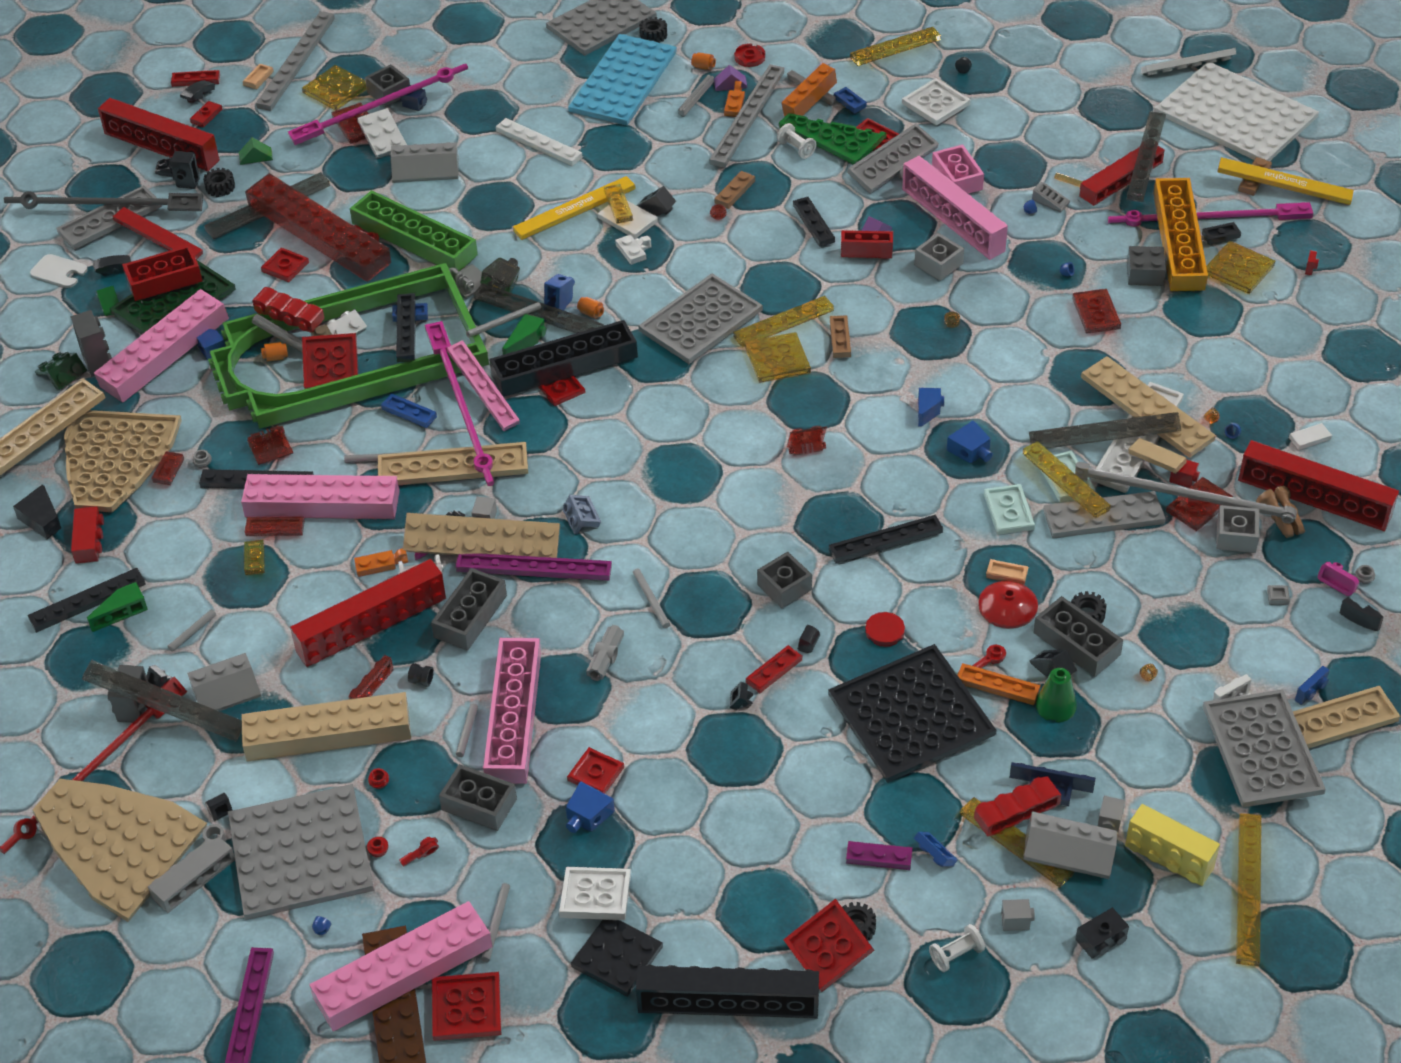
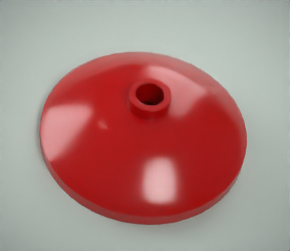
M1000 581L987 586L982 591L978 606L981 615L989 623L997 627L1013 629L1025 626L1035 618L1038 610V600L1032 590L1025 585L1013 581Z

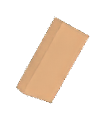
M259 64L243 80V86L257 90L274 72L273 67Z
M990 559L986 578L999 581H1013L1025 585L1029 567Z

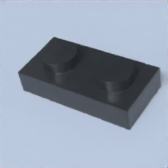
M1235 222L1203 228L1202 235L1210 245L1240 238L1241 231Z

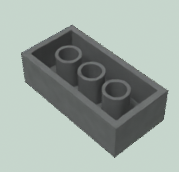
M470 568L431 622L433 637L468 651L506 598L505 580Z
M1062 596L1035 617L1033 633L1056 650L1066 649L1072 661L1094 677L1121 655L1123 639Z

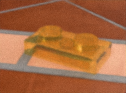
M264 540L244 542L245 575L265 573Z

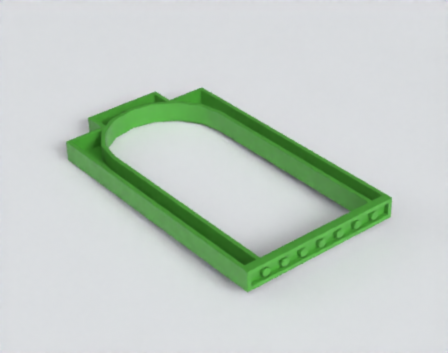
M446 263L305 300L307 304H313L323 309L325 318L323 321L340 317L346 311L352 312L356 310L360 312L397 302V295L415 293V296H420L446 288L465 330L468 331L476 328ZM257 313L285 331L299 328L298 326L287 325L284 321L274 320L269 315ZM256 314L223 322L224 330H221L224 341L227 340L225 342L226 347L210 351L211 358L208 359L210 368L215 369L212 371L215 381L219 380L216 383L219 393L223 392L221 394L223 404H227L229 411L248 406L249 411L253 410V412H250L253 423L257 422L259 429L448 376L441 355L431 354L416 358L415 361L398 363L301 391L281 394L255 391L238 380L234 374V368L240 356L254 343L272 336V334L252 323V319ZM477 334L470 337L471 344H467L469 350L481 367L489 365L488 352L480 335ZM448 354L455 374L461 373L458 366L455 364L453 359Z

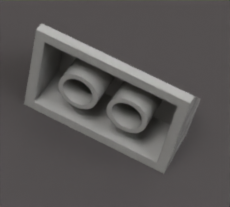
M246 653L187 673L203 717L261 697Z

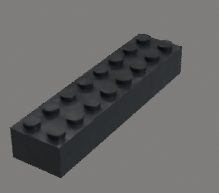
M621 320L490 358L491 375L501 395L505 397L558 380L567 379L571 376H577L638 358L637 341L625 320Z
M650 964L638 966L636 980L638 1013L818 1019L819 971L810 969L802 971L789 969L768 970L766 968L745 969L742 967L734 969L722 967L700 968L698 966L677 967L675 965L654 966Z

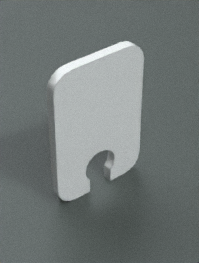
M47 254L31 269L30 274L35 279L71 288L78 283V279L67 277L68 274L75 272L84 276L88 269L83 263Z

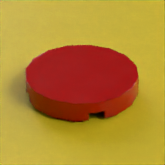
M750 43L737 47L734 53L736 63L744 67L758 66L765 61L766 57L764 48L760 45L752 46Z
M879 612L870 616L866 621L865 633L867 638L871 639L878 646H893L897 644V641L903 639L905 625L898 615L890 612Z

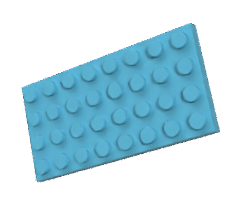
M619 34L568 106L569 112L628 126L676 54L677 47Z

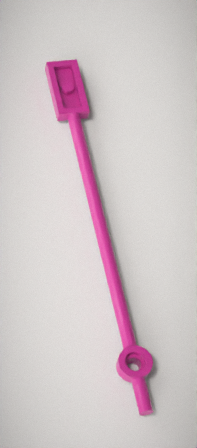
M465 63L453 69L448 67L441 68L437 71L436 76L319 123L318 120H314L288 131V135L294 145L303 143L324 134V128L438 81L449 83L453 80L455 74L467 70L468 66Z
M1310 202L1276 204L1275 209L1196 212L1197 219L1277 215L1278 220L1312 219L1314 214ZM1137 210L1128 211L1125 216H1108V223L1125 222L1132 227L1141 225L1143 221H1158L1157 214L1142 215Z
M443 322L426 324L425 330L434 355H441L477 455L474 458V468L478 472L483 473L487 486H493L494 480L490 472L493 467L492 457L483 453L447 353V347L451 346Z

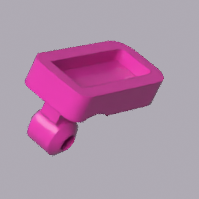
M1330 562L1324 563L1317 576L1320 581L1346 596H1351L1356 592L1359 585L1358 578L1343 570V565L1337 562L1333 564Z

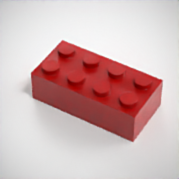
M190 245L122 264L126 280L135 301L202 282L200 268Z

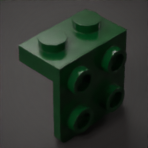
M58 352L52 356V360L49 362L45 361L38 365L35 373L36 375H47L56 390H60L85 373L87 369L77 353Z

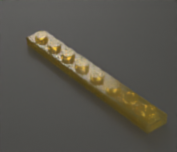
M1240 813L1238 821L1236 964L1259 967L1261 815Z

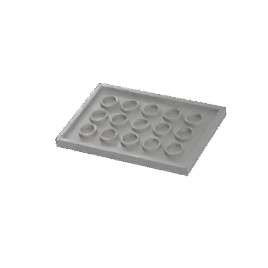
M589 0L546 23V28L585 56L614 41L619 34H627L637 29L642 20L645 21L646 18L649 20V17L654 19L657 17V13L639 0Z
M712 273L641 323L638 328L641 333L690 364L763 310V305Z
M1283 689L1203 702L1204 712L1242 807L1325 794V786Z

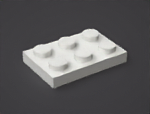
M388 108L358 118V123L377 159L390 155L391 146L407 145Z

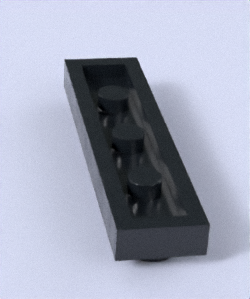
M804 197L793 200V207L818 246L821 247L835 243V236L810 198Z

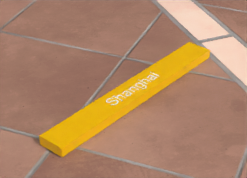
M1223 157L1220 159L1217 170L1218 173L1350 205L1352 202L1354 191L1352 189Z
M627 176L622 177L513 226V231L523 240L636 189L635 184Z

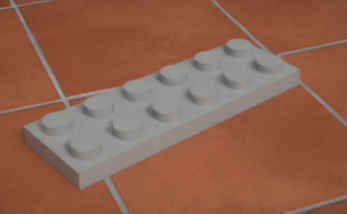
M915 123L848 168L847 173L871 194L897 176L905 162L917 156L925 157L938 148L939 143Z
M143 185L119 198L157 197ZM104 204L56 229L58 234L75 250L122 227L123 225L113 221V215L123 207L140 216H144L162 207V205Z
M1155 491L1050 504L1043 507L1052 538L1165 524V516Z

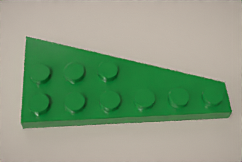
M788 113L779 122L780 128L787 123L792 124L795 127V133L805 140L808 138L814 139L817 147L853 165L866 157L886 138V132L880 131V133L872 132V129L860 130L852 125L831 122L830 124L823 122L821 119L815 121L808 119L806 116Z

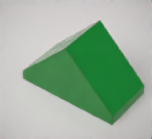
M252 137L239 151L240 165L273 160L271 147Z
M114 286L96 290V295L104 315H112L110 308L119 303Z

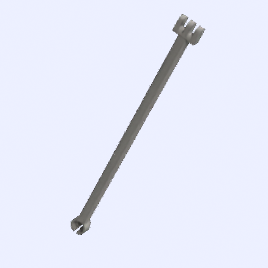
M1076 463L1075 478L1087 481L1088 477L1225 506L1259 509V513L1281 517L1284 523H1292L1297 515V510L1291 506L1277 507L1089 468V463Z

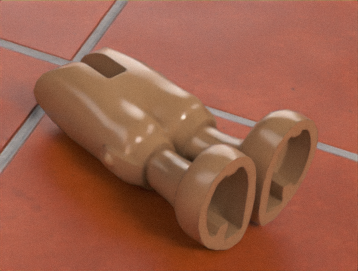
M1280 486L1274 492L1272 489L1263 492L1258 496L1256 502L1280 507L1278 503H1281L1283 507H1294L1297 510V515L1292 523H1284L1281 517L1271 515V518L1275 521L1285 538L1293 537L1294 533L1296 535L1305 533L1298 509L1289 501L1291 492L1287 487Z

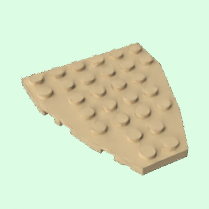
M89 410L72 422L66 429L64 440L66 444V475L75 508L98 507V510L101 512H113L143 484L173 447L182 421L181 416Z
M59 779L32 809L33 815L40 823L44 834L48 837L54 852L65 866L74 873L77 881L86 888L92 900L127 922L131 920L150 897L148 886L155 879L165 874L170 867L176 865L207 827L205 821L172 801L110 785Z

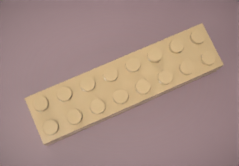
M406 692L242 714V743L246 761L411 739Z

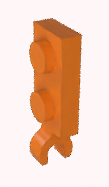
M735 81L734 91L729 90L724 116L736 117L742 109L745 99V91H742L741 88L742 81Z
M403 548L397 550L394 554L392 550L354 558L358 577L396 569L395 565L399 561H402L403 564L408 563L407 553Z

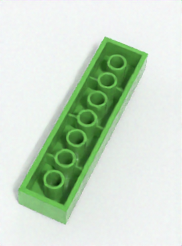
M372 190L349 208L353 225H358L368 232L376 233L380 238L436 265L446 263L449 269L451 267L457 268L459 272L478 255L476 239Z

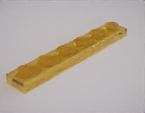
M929 27L851 52L850 58L857 66L939 41L941 35L934 27Z
M822 296L734 331L733 337L743 348L834 311V305L826 296Z
M1038 441L1023 448V455L1094 518L1110 511L1111 505Z
M973 797L960 809V815L982 830L974 819L975 808L982 802ZM1015 826L1005 828L1000 833L990 836L1059 888L1074 875V871L1024 860L1026 834Z

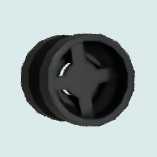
M412 663L408 671V682L413 684L420 682L423 686H430L434 675L433 667H421L419 664Z

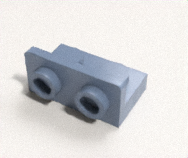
M568 496L563 504V512L574 534H578L581 527L600 526L601 520L589 496Z

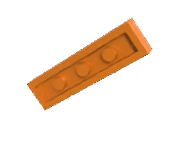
M962 663L958 672V677L965 686L1035 705L1041 685Z

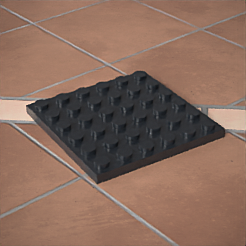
M935 644L828 689V695L887 783L993 737L997 732Z

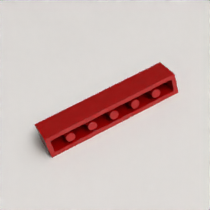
M1152 141L1142 144L1134 151L1129 152L1105 169L1084 180L1080 185L1079 196L1095 206L1162 164L1165 150Z

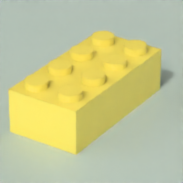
M1141 804L1131 818L1125 846L1131 851L1138 852L1150 861L1168 868L1171 872L1177 873L1200 886L1204 885L1214 870L1220 847L1218 842L1144 804Z

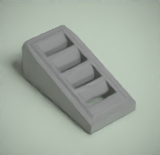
M1040 182L1033 189L1032 199L1059 212H1062L1070 203V200L1043 182Z

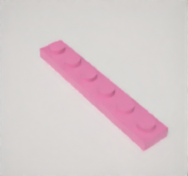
M462 340L447 347L448 354L502 430L506 431L518 425L520 422L519 418Z

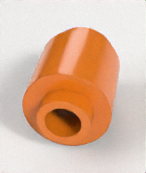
M698 52L693 54L691 64L695 68L711 70L715 67L716 59L712 54Z
M581 297L579 299L577 309L582 314L594 319L603 315L604 307L602 302L590 297Z
M286 343L264 344V348H261L262 359L266 358V362L284 360V358L288 357Z

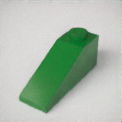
M524 314L502 348L503 355L538 344L540 339L546 334L544 319Z
M134 582L117 589L87 616L92 632L148 610L144 596L137 583Z

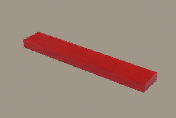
M125 207L113 215V221L168 251L190 245L196 259L203 254V249Z

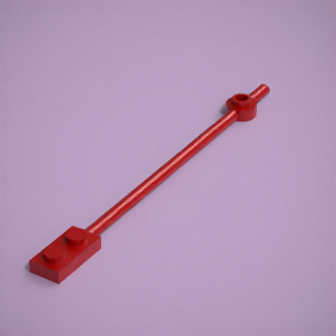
M171 677L144 703L147 710L72 780L83 781L152 715L156 719L160 718L188 691L176 677ZM34 815L30 819H20L14 824V834L0 846V851L3 854L10 850L19 840H27L34 837L37 831L36 824L38 823ZM22 826L26 827L25 833L21 831Z

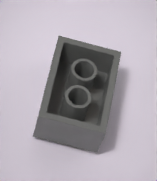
M89 310L70 316L82 357L91 377H94V372L112 359L110 353H107L109 346L107 341L103 340L106 336L103 327H99L101 324L98 316H94L92 311Z
M459 764L440 793L439 798L442 811L498 831L516 802L517 795L515 784Z

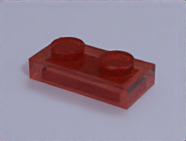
M166 451L152 476L153 483L171 486L184 461L183 454Z

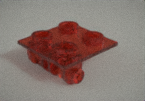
M277 425L270 428L271 432H269V429H266V434L262 430L261 434L258 432L247 437V442L258 465L293 454V450L284 434L283 426L279 427Z
M813 426L807 430L801 428L794 429L789 433L787 442L789 454H793V456L803 454V452L807 454L806 444H808L809 453H812V447L813 452H820L826 449V442H823L827 426Z

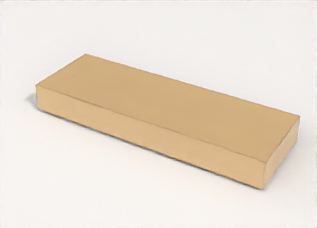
M1141 438L1128 448L1129 454L1175 474L1187 463L1186 457Z

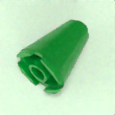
M1055 668L1049 674L1037 696L1036 710L1045 720L1049 721V719L1060 723L1068 721L1074 716L1077 702L1069 671L1064 668Z

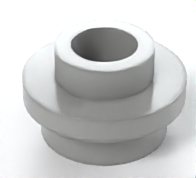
M206 450L196 451L192 459L194 465L198 467L208 465L211 462V455Z
M1361 565L1356 569L1355 577L1362 583H1371L1375 579V572L1371 566Z

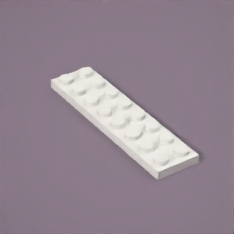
M1152 382L1148 384L1150 388L1176 407L1183 400V393ZM1129 414L1096 469L1136 477L1145 460L1129 454L1128 448L1139 438L1156 445L1160 436L1147 431V426ZM1091 478L1094 482L1123 493H1127L1130 488L1128 485Z

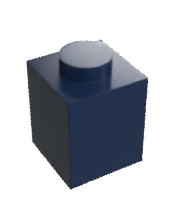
M421 88L402 96V107L420 111L427 103L425 89Z

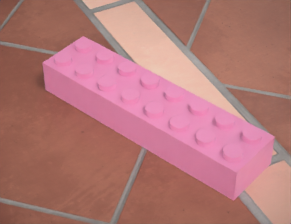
M917 156L904 163L902 190L989 260L1005 252L1008 225L996 217L921 156Z
M201 289L96 370L94 375L100 388L122 403L198 344L197 337L208 329L215 330L223 322L227 321L229 317L224 304Z
M248 474L241 503L245 517L395 519L400 491L397 476Z
M499 638L483 770L485 774L513 784H527L541 661L540 638Z
M468 901L309 984L313 999L334 1032L492 948L491 935Z

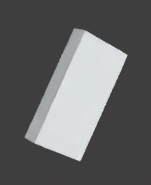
M1322 423L1290 433L1289 439L1298 450L1331 440L1332 434Z

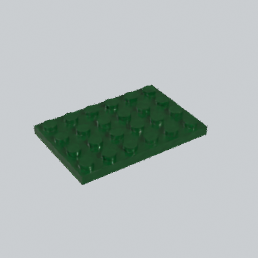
M197 260L202 282L135 301L131 294L111 307L110 312L142 335L200 289L220 301L235 291L236 288L235 284Z

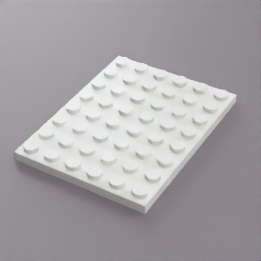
M1209 61L1154 109V113L1253 160L1257 157L1267 161H1271L1319 115V111L1311 107L1305 106L1298 101L1292 100Z

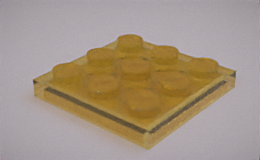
M334 65L302 87L304 94L335 111L367 90L364 79L337 65Z
M1229 240L1206 267L1209 277L1250 294L1275 266L1276 261Z
M796 332L745 342V349L759 383L811 373L810 364Z

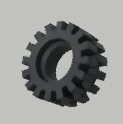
M649 17V20L647 18L645 21L642 20L639 24L640 38L658 43L660 41L663 42L667 38L666 21H662V18L657 19V17L654 19Z
M211 169V172L208 171L206 172L207 175H204L205 190L214 197L216 195V197H219V195H222L223 197L225 193L228 195L230 191H234V177L229 169Z
M1085 591L1084 595L1080 592L1078 596L1075 595L1071 600L1072 604L1079 609L1088 607L1095 610L1094 612L1085 613L1099 623L1104 622L1107 604L1104 598L1101 599V595L1095 596V592L1089 594L1088 591Z
M853 902L849 903V907L845 904L843 909L851 919H860L865 923L863 927L858 929L870 941L872 935H875L876 915L873 913V909L870 907L867 910L868 905L865 903L863 907L860 906L861 902H857V906H854Z

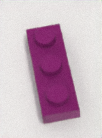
M848 841L846 864L903 870L911 869L912 847Z

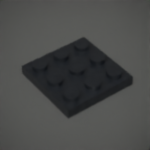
M603 919L572 960L571 967L628 997L636 986L638 966L651 965L663 948V942L620 920Z

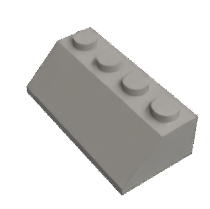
M457 142L391 146L393 183L459 179Z
M1032 812L1026 829L1024 860L1109 879L1116 850L1117 831Z

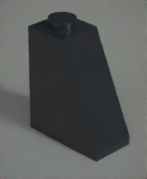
M44 485L39 486L13 506L17 519L46 539H49L62 529Z

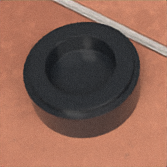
M960 57L955 63L956 70L963 74L967 73L972 67V63L967 57Z

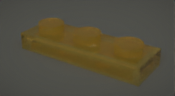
M621 184L604 187V193L616 223L633 221V215Z

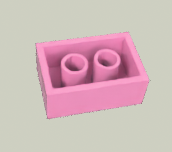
M963 144L933 152L932 166L967 194L983 190L984 173Z

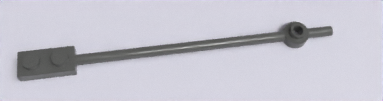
M27 191L21 197H4V203H21L26 209H33L38 204L168 205L167 209L169 211H202L203 194L169 193L168 199L37 197L34 192Z

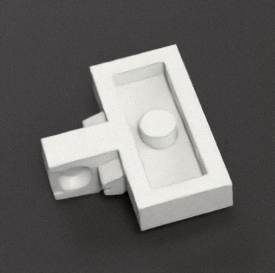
M630 234L615 240L616 246L631 265L646 260L644 250L651 247L649 236L634 239Z

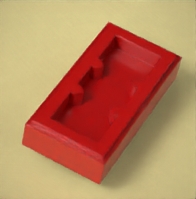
M208 101L190 118V122L205 127L223 110L222 105Z

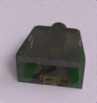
M497 258L483 269L480 283L509 297L519 278L520 267L518 266V261L515 258H510L508 261L503 258Z

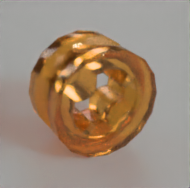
M951 311L945 314L944 323L947 327L956 328L960 325L959 313Z

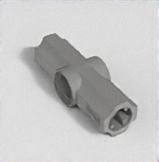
M617 625L608 627L601 642H597L594 647L593 658L587 668V675L592 680L599 681L603 679L610 663L613 664L617 658L618 647L624 637V631Z

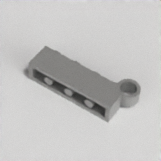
M211 824L207 826L202 833L204 839L202 845L188 853L184 859L170 867L165 874L155 879L148 886L151 898L167 913L171 912L235 861L233 850L225 842L226 836L220 825ZM219 834L217 838L209 839L211 835Z

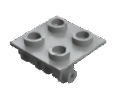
M473 264L459 272L457 268L451 267L449 269L460 294L465 298L486 287L481 284V281L488 276Z

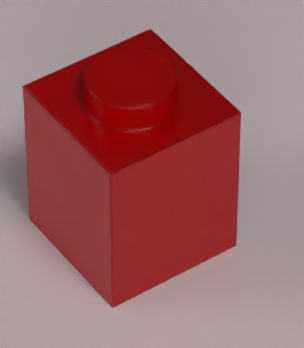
M1187 460V463L1176 474L1171 472L1169 482L1191 489L1193 483L1198 482L1200 471H1198L1199 463Z

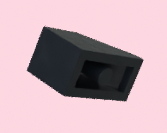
M662 186L645 196L636 206L653 215L660 216L663 213L668 214L671 212L676 200Z
M1066 649L1044 650L1029 660L1031 665L1047 678L1055 668H1064L1069 671L1070 675L1077 671Z

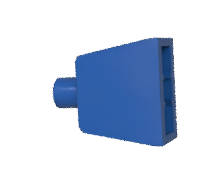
M556 274L544 283V311L558 316L561 315L573 298L575 280L572 277Z
M971 421L947 438V451L968 463H973L979 458L988 462L992 458L993 454L989 451L990 437L975 421Z
M581 781L566 805V815L569 820L566 824L567 829L572 833H576L580 827L593 831L614 813V799Z

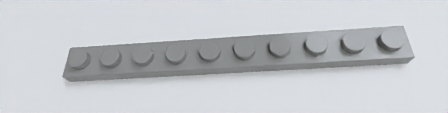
M322 11L318 13L256 102L258 109L272 111L334 21L335 16L333 13Z
M769 64L710 158L711 165L726 167L783 76L784 67Z

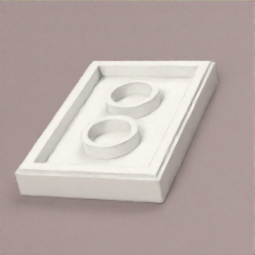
M622 197L617 198L598 213L600 220L627 235L631 234L634 239L658 222V217Z

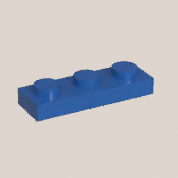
M392 393L381 404L382 410L424 428H428L437 418L435 411Z

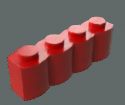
M264 287L252 300L254 310L257 313L269 315L272 319L284 321L287 325L298 326L302 331L313 332L325 319L323 309L307 304L298 298H292L288 294L279 293L270 287Z
M1048 776L1038 777L1029 785L1017 786L1012 793L999 794L993 801L978 804L974 811V819L987 837L993 836L1005 828H1011L1023 820L1030 819L1032 812L1041 813L1055 808L1061 802V793Z

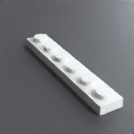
M1232 48L1141 67V73H1147L1150 76L1157 74V71L1160 70L1165 73L1172 71V68L1177 67V70L1187 68V65L1192 64V67L1202 65L1201 62L1209 61L1215 63L1217 62L1216 59H1221L1222 61L1230 60L1231 56L1236 55V49Z
M507 118L496 126V132L568 165L574 166L583 158L582 152Z

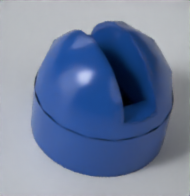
M1033 199L1024 204V212L1027 214L1037 212Z
M1067 262L1062 264L1060 273L1067 277L1073 276V263Z
M1231 423L1225 428L1226 436L1231 439L1238 437L1241 433V427L1236 423Z
M316 916L312 929L317 935H324L329 931L332 923L322 916Z

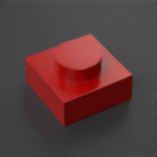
M1310 250L1305 271L1306 275L1312 276L1313 269L1318 267L1317 251Z

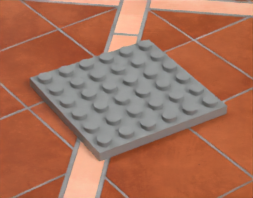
M353 784L228 811L245 920L374 891Z

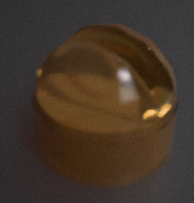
M1212 407L1204 414L1203 418L1209 423H1216L1220 415Z
M1151 663L1144 665L1140 669V675L1146 681H1152L1158 674V669Z

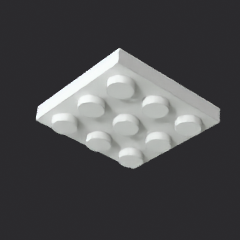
M937 78L902 98L903 105L936 126L969 106L971 101Z
M566 867L559 917L626 920L631 869Z

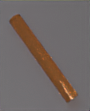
M1057 172L1054 176L1055 179L1078 187L1083 182Z

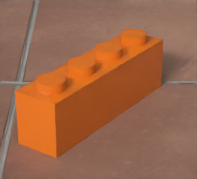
M822 63L782 101L784 116L788 113L803 116L837 83L835 69Z

